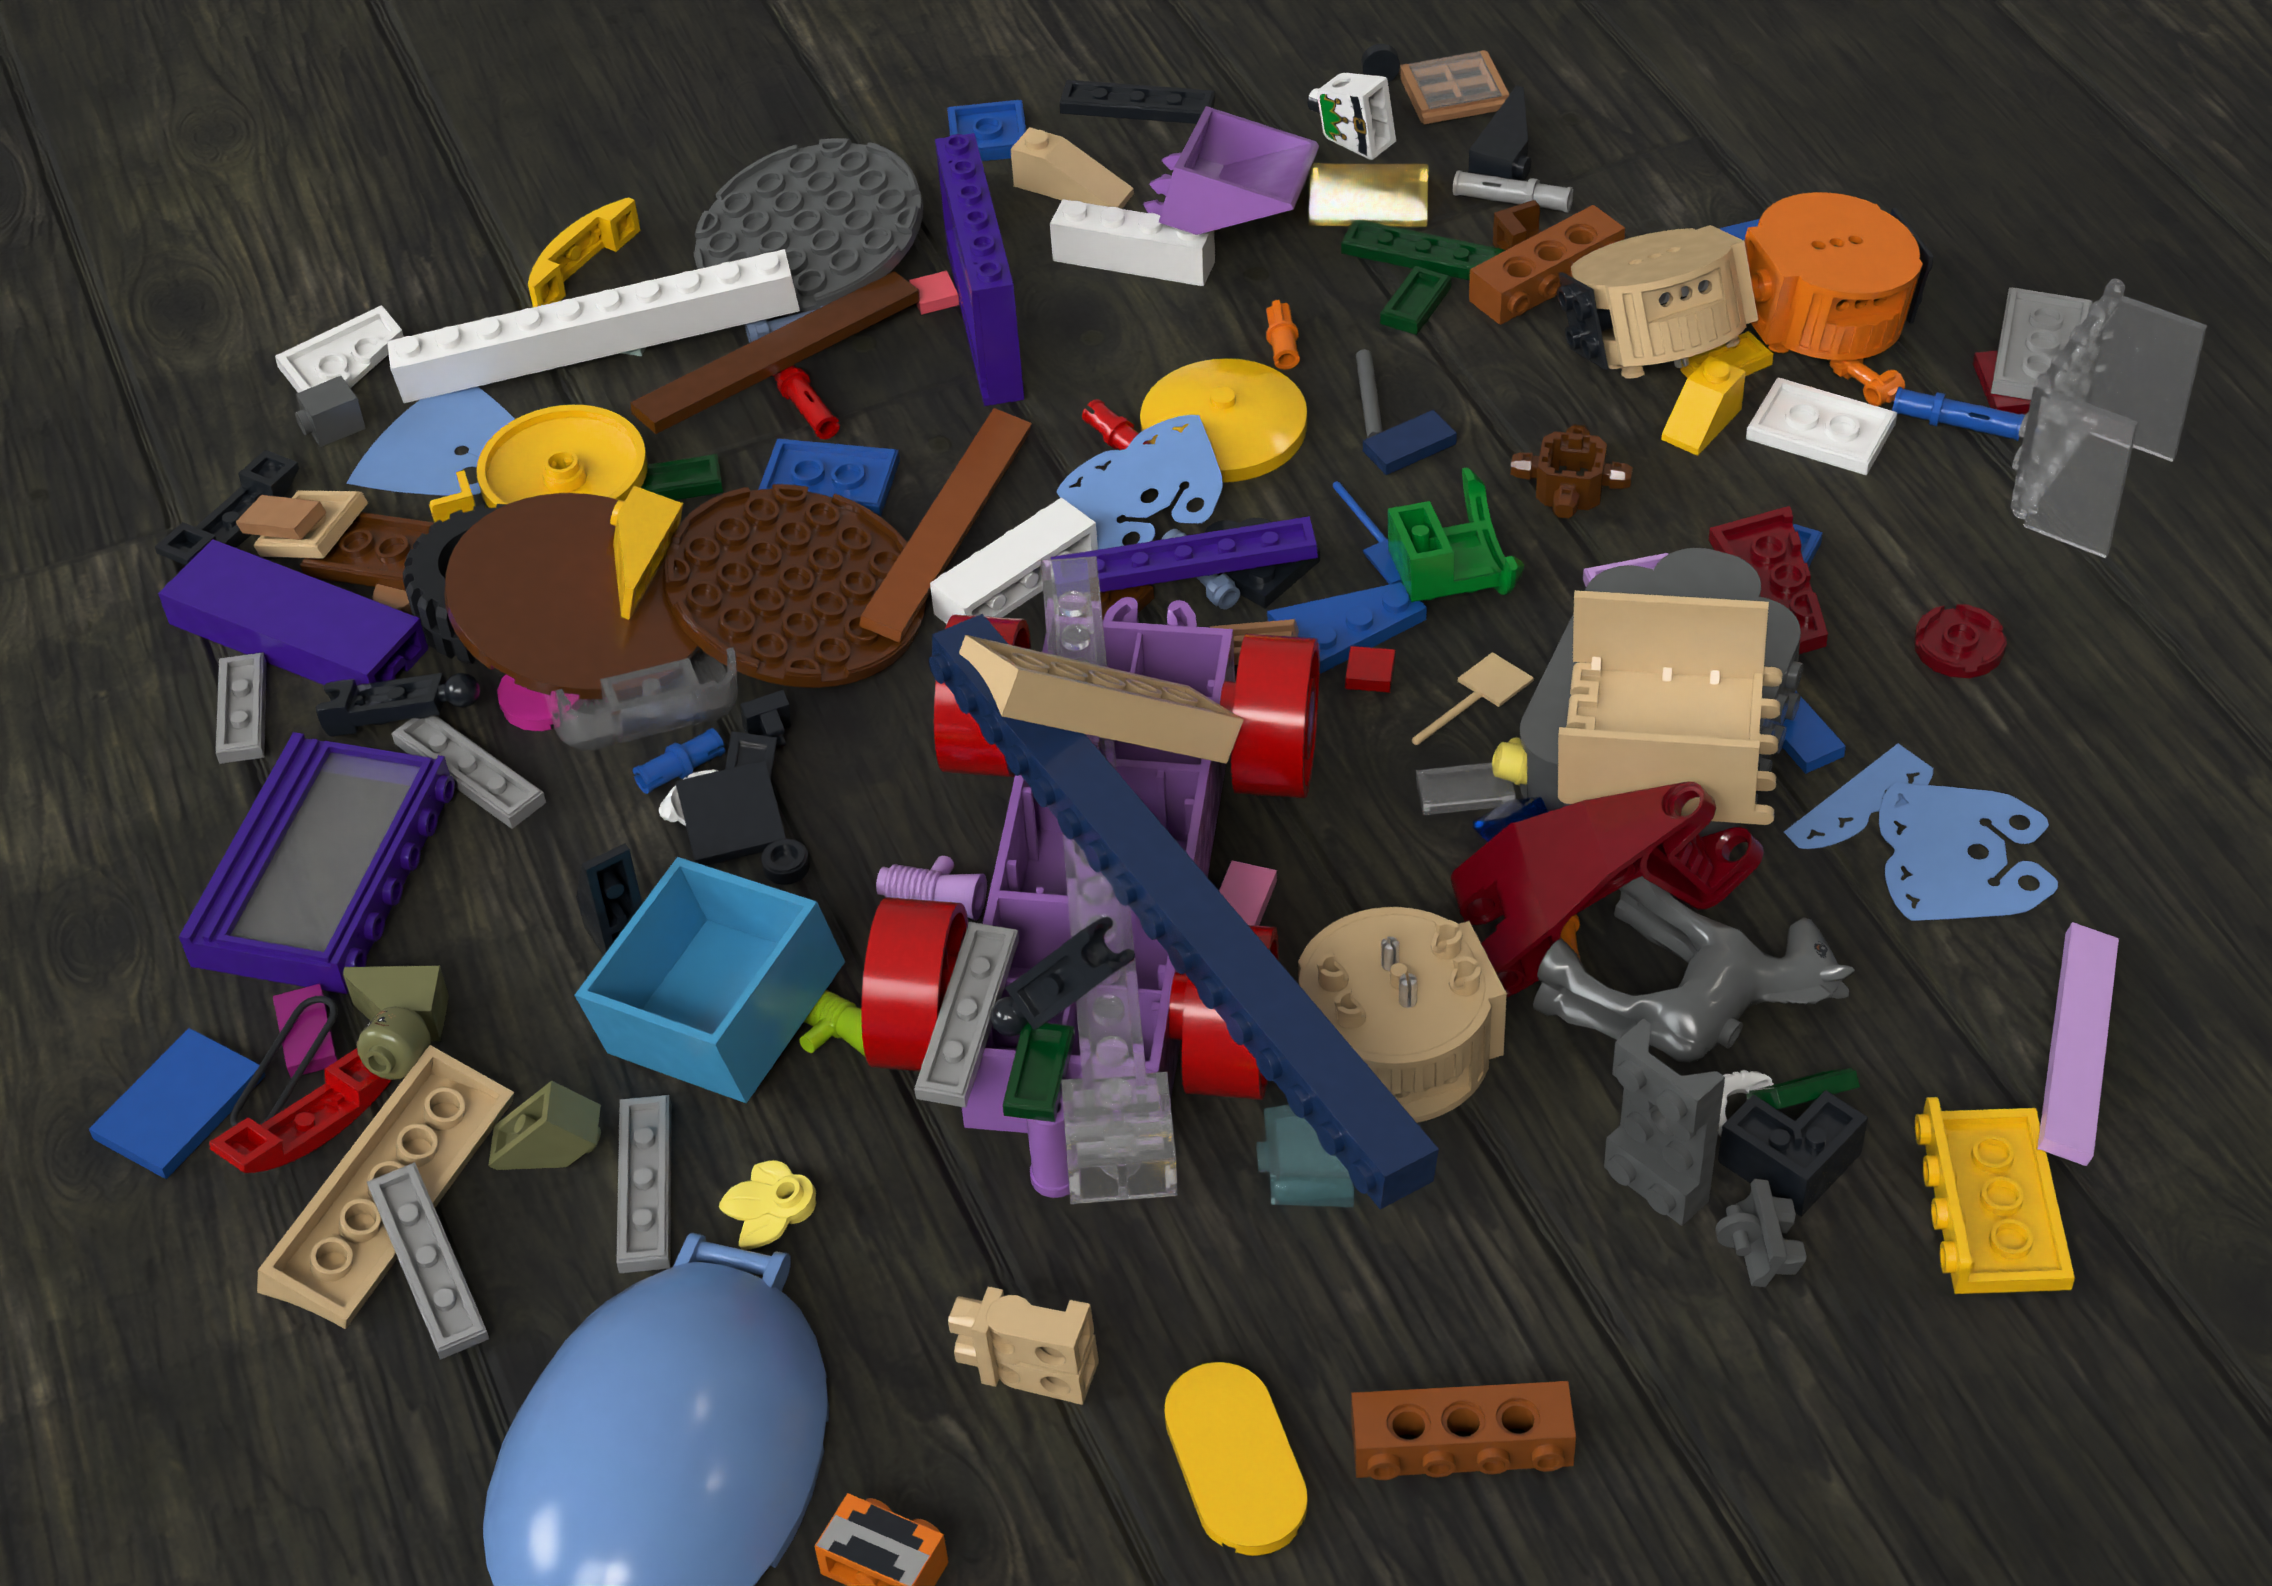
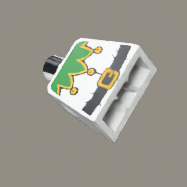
M1341 73L1321 88L1311 91L1307 102L1308 108L1311 111L1320 113L1323 134L1328 140L1370 160L1376 158L1396 142L1388 80L1386 77Z

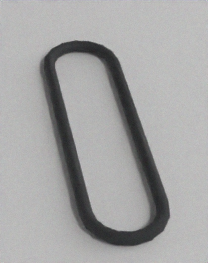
M314 996L304 1000L295 1008L233 1107L230 1115L232 1127L239 1123L238 1115L299 1015L312 1004L324 1003L329 1006L331 1012L327 1022L264 1122L280 1112L335 1023L338 1008L333 999L326 996Z

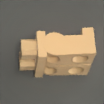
M993 1287L987 1288L982 1301L961 1296L956 1298L948 1319L950 1333L959 1334L955 1342V1359L958 1363L978 1367L981 1384L996 1387L1000 1379L1011 1388L1083 1405L1099 1363L1089 1303L1070 1300L1064 1312L1033 1306L1025 1298L1018 1295L1004 1296L1002 1289Z

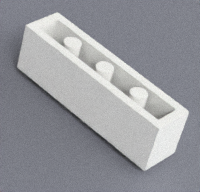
M1062 199L1050 222L1053 261L1198 286L1205 285L1215 263L1214 231L1195 235L1158 223L1160 215L1155 213H1143L1118 207H1106Z
M1061 497L932 581L930 588L934 615L946 624L954 614L972 616L983 614L987 617H1004L1055 583L1051 557L1098 550L1096 522Z

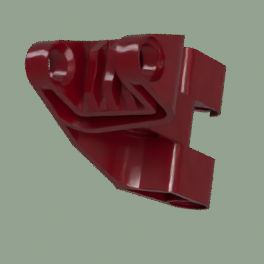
M1683 782L1584 800L1522 821L1510 823L1451 874V885L1464 922L1470 921L1471 925H1482L1504 914L1505 919L1496 926L1497 930L1486 938L1481 945L1507 993L1506 997H1510L1538 981L1537 973L1544 956L1550 947L1560 939L1563 927L1575 914L1641 876L1697 909L1711 908L1725 899L1759 866L1764 854L1762 844L1747 829L1742 827H1732L1701 837L1699 833L1711 822L1715 815L1716 803L1713 797L1699 784ZM1700 797L1697 809L1688 816H1681L1685 803L1690 799ZM1747 842L1748 847L1745 854L1738 860L1729 861L1732 849L1737 844Z

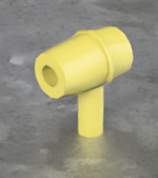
M1515 737L1509 742H1501L1497 746L1493 755L1492 771L1495 777L1514 782L1515 785L1519 786L1520 784L1527 785V753L1522 747L1520 738Z

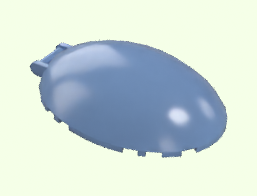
M690 1233L672 1268L636 1282L607 1300L590 1314L564 1341L518 1410L502 1443L487 1491L483 1539L487 1569L493 1586H754L769 1566L776 1568L793 1541L812 1498L825 1451L823 1446L826 1422H829L827 1375L816 1336L800 1308L782 1292L790 1270L791 1259L789 1254L776 1251L772 1256L706 1242L704 1235ZM750 1273L762 1275L763 1277H762V1279H761V1278L756 1277V1276H754V1275H752V1274H750Z

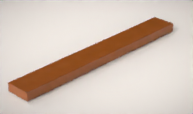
M993 408L865 608L860 618V627L900 643L930 595V583L943 574L1030 434L1031 422Z

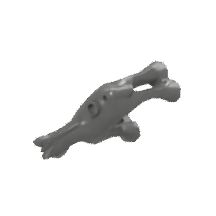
M1641 876L1619 888L1621 890V897L1616 905L1614 916L1618 920L1631 925L1648 941L1688 963L1679 987L1638 996L1610 989L1588 975L1577 953L1561 938L1550 947L1539 966L1537 977L1542 983L1535 996L1533 1009L1546 1016H1559L1570 1024L1596 1029L1616 1040L1620 1039L1644 1018L1651 1023L1649 1047H1655L1678 1062L1692 1063L1704 1057L1705 1054L1715 1049L1719 1044L1729 1049L1735 1043L1743 1028V1023L1738 1019L1750 1006L1763 1002H1780L1783 1004L1790 1002L1792 1004L1803 1003L1806 1005L1807 1003L1816 1004L1828 998L1840 999L1849 997V989L1842 980L1851 976L1855 970L1850 966L1838 965L1827 941L1810 919L1802 918L1790 926L1785 956L1782 958L1773 957L1760 951L1740 930L1695 913L1676 900L1669 892Z

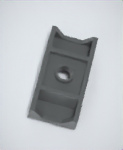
M1643 1018L1615 1042L1612 1075L1618 1079L1624 1087L1620 1126L1607 1136L1604 1168L1608 1170L1616 1182L1621 1185H1628L1644 1197L1656 1212L1668 1215L1683 1226L1709 1202L1725 1076L1718 1071L1684 1076L1676 1073L1648 1052L1651 1023Z

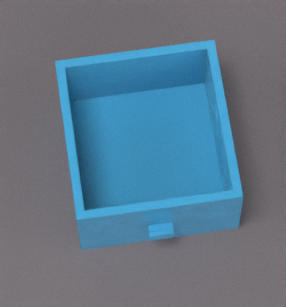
M677 857L574 996L607 1054L747 1103L839 972L845 960L817 901Z

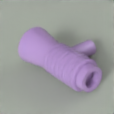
M939 856L931 870L893 864L890 868L882 867L878 873L876 891L878 895L891 898L962 903L966 909L967 917L978 920L985 904L987 880L985 874H950L954 868L953 860L948 856Z

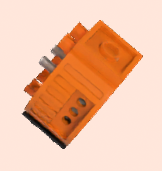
M1827 192L1802 193L1786 197L1768 207L1762 214L1758 226L1748 227L1744 241L1758 321L1751 324L1764 343L1769 345L1768 348L1777 353H1786L1792 350L1806 356L1827 360H1857L1880 354L1899 339L1906 319L1910 324L1914 323L1918 307L1922 302L1927 277L1933 266L1934 256L1896 207L1892 208L1889 214L1881 210L1877 204L1867 200Z

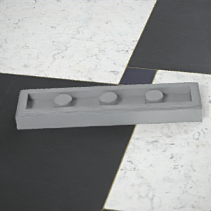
M436 715L424 719L411 718L391 733L394 744L408 754L437 759L438 755L445 756L450 776L455 781V788L511 829L546 803L543 791Z
M969 922L914 1088L916 1099L967 1107L992 1028L991 1009L1001 999L1019 943L1018 930Z
M669 1095L620 1099L616 1261L619 1273L670 1268L672 1105Z
M415 1162L367 1181L372 1198L440 1360L488 1340L489 1336Z

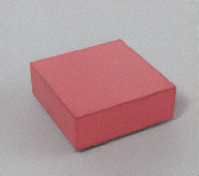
M947 271L909 280V283L919 289L920 301L916 304L921 315L959 305L957 290Z

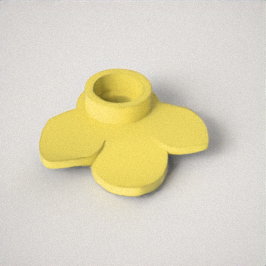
M776 1160L765 1161L753 1166L751 1172L752 1181L741 1182L726 1192L719 1203V1209L729 1217L744 1221L739 1238V1247L742 1250L754 1249L772 1243L782 1236L788 1224L800 1223L813 1213L816 1206V1190L806 1176L792 1174L788 1165Z

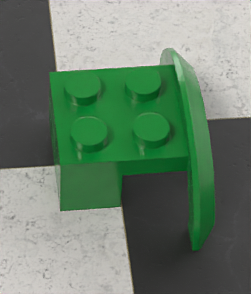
M1462 468L1464 497L1469 523L1442 528L1430 501L1388 508V551L1411 602L1432 600L1437 597L1475 592L1492 587L1499 594L1507 595L1511 593L1523 574L1524 564L1521 560L1514 556H1504L1491 522L1485 485L1469 468Z

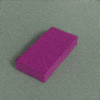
M320 984L273 996L280 1032L301 1002L310 997L324 996ZM315 1003L305 1008L282 1043L290 1078L295 1074L329 1018L327 1007L324 1003ZM331 1029L303 1075L323 1070L338 1060Z

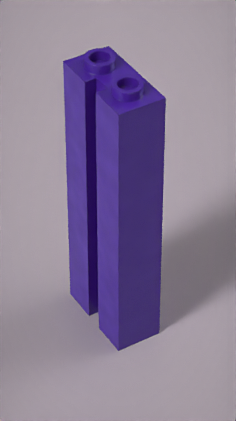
M214 539L158 593L170 625L246 655L263 653L266 663L322 685L348 679H355L357 685L395 680V675L401 669L409 671L429 649L420 618Z

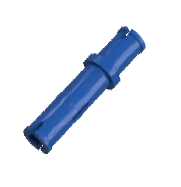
M1902 387L1897 389L1892 411L1898 414L1929 420V425L1938 426V423H1943L1977 432L2007 437L2019 441L2025 414L2020 415L1947 399L1944 393L1937 392L1936 396L1906 390Z

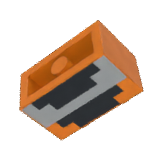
M849 1493L843 1499L814 1546L820 1573L847 1586H935L949 1563L944 1534L933 1524L923 1519L909 1520L893 1513L886 1504L873 1498L863 1500Z

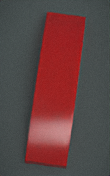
M356 1048L324 1069L325 1084L261 1125L249 1117L211 1140L209 1142L210 1150L243 1173L262 1172L283 1166L309 1154L339 1134L377 1099L391 1080L381 1078L370 1072L362 1063Z

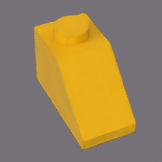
M1708 356L1687 378L1662 432L1661 440L1698 456L1742 410L1746 371Z

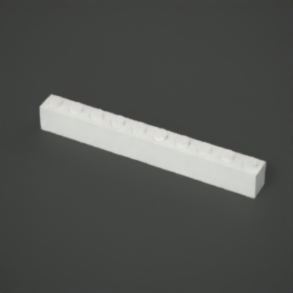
M783 249L581 297L565 299L542 306L526 308L499 316L487 317L460 325L444 327L417 335L405 336L387 341L391 372L403 403H408L799 312L800 309L786 251Z

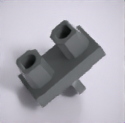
M1754 1179L1750 1184V1195L1736 1203V1205L1726 1208L1727 1217L1717 1223L1715 1232L1721 1245L1735 1248L1738 1256H1744L1751 1286L1766 1287L1775 1274L1796 1275L1806 1262L1807 1255L1803 1242L1782 1237V1233H1787L1795 1221L1796 1213L1792 1199L1772 1196L1768 1180Z

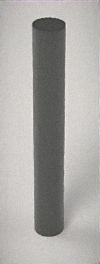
M1363 349L1356 353V363L1367 438L1383 432L1372 353L1369 350Z

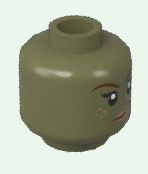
M396 1006L384 1008L373 1017L361 1032L357 1041V1053L364 1066L373 1074L389 1080L403 1079L429 1045H431L430 1032L423 1018L418 1013Z

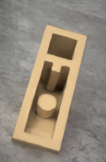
M1029 127L1011 148L1014 187L1058 200L1081 201L1083 203L1118 207L1120 209L1134 195L1133 187L1064 137Z

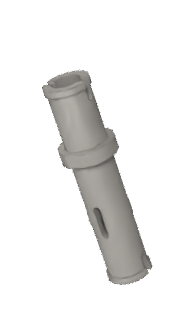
M1457 170L1453 181V194L1455 196L1461 195L1513 204H1523L1536 200L1540 208L1559 210L1565 213H1569L1573 201L1572 187L1541 184L1539 179L1530 178L1527 182Z

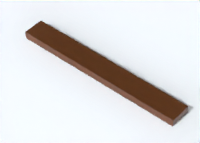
M895 271L630 402L631 412L651 431L657 434L919 302V289Z

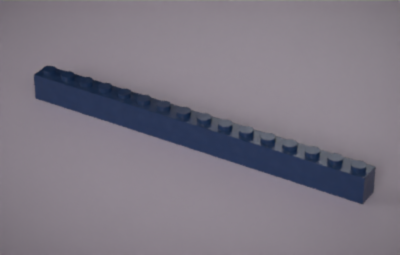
M980 614L932 634V656L929 658V666L936 681L940 684H946L954 694L961 711L965 714L970 713L979 724L985 740L991 745L995 744L1004 754L1013 774L1016 776L1021 775L1031 787L1037 803L1043 808L1047 807L1056 817L1065 837L1076 841L1085 852L1090 867L1097 873L1101 872L1112 885L1118 901L1123 906L1128 905L1138 916L1146 935L1152 940L1157 939L1167 951L1175 970L1179 974H1186L1196 986L1203 1004L1208 1009H1215L1226 1023L1232 1039L1238 1045L1244 1044L1256 1059L1261 1074L1268 1081H1274L1286 1095L1287 1102L1293 1113L1299 1118L1304 1117L1316 1131L1323 1149L1329 1155H1335L1345 1166L1355 1188L1362 1194L1367 1193L1378 1208L1382 1209L1434 1181L1439 1148L1091 740L1083 733L1001 716L993 695L983 677L966 658L959 654L965 635L1008 644L987 618Z

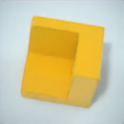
M464 470L456 472L461 490L460 493L430 501L429 507L434 523L438 520L444 522L450 519V514L462 510L463 513L474 510L475 502Z

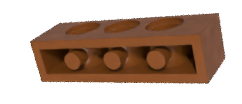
M1591 205L1471 268L1469 301L1501 325L1516 316L1522 315L1544 301L1555 297L1557 289L1561 287L1558 273L1563 272L1573 278L1571 266L1577 260L1599 248L1624 240L1625 227L1595 205Z
M1568 1381L1351 1393V1423L1356 1478L1371 1477L1376 1480H1390L1401 1475L1426 1474L1430 1477H1444L1456 1472L1475 1471L1485 1474H1499L1506 1470L1531 1468L1539 1471H1554L1561 1467L1574 1466L1576 1433ZM1510 1429H1521V1430H1524V1431H1526V1432H1525V1433H1521V1434H1516V1433H1512V1432H1510V1431H1508V1430H1510ZM1468 1432L1472 1435L1462 1437L1455 1435L1454 1433ZM1414 1435L1418 1438L1408 1440L1403 1439L1400 1436Z

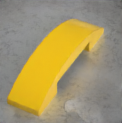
M628 197L592 211L571 224L550 242L538 257L529 276L528 287L533 307L561 301L566 296L564 281L604 247L617 252L641 231L634 199Z

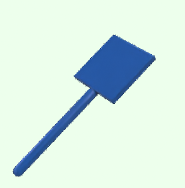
M1338 481L1334 482L1333 488L1379 542L1364 549V555L1389 585L1402 582L1388 551V539L1342 484Z

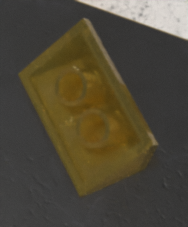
M1312 163L1309 188V226H1351L1353 220L1358 219L1388 226L1427 227L1428 164Z

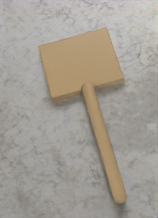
M1492 652L1458 677L1459 683L1474 692L1414 736L1412 743L1419 745L1481 697L1500 707L1532 683L1534 677Z

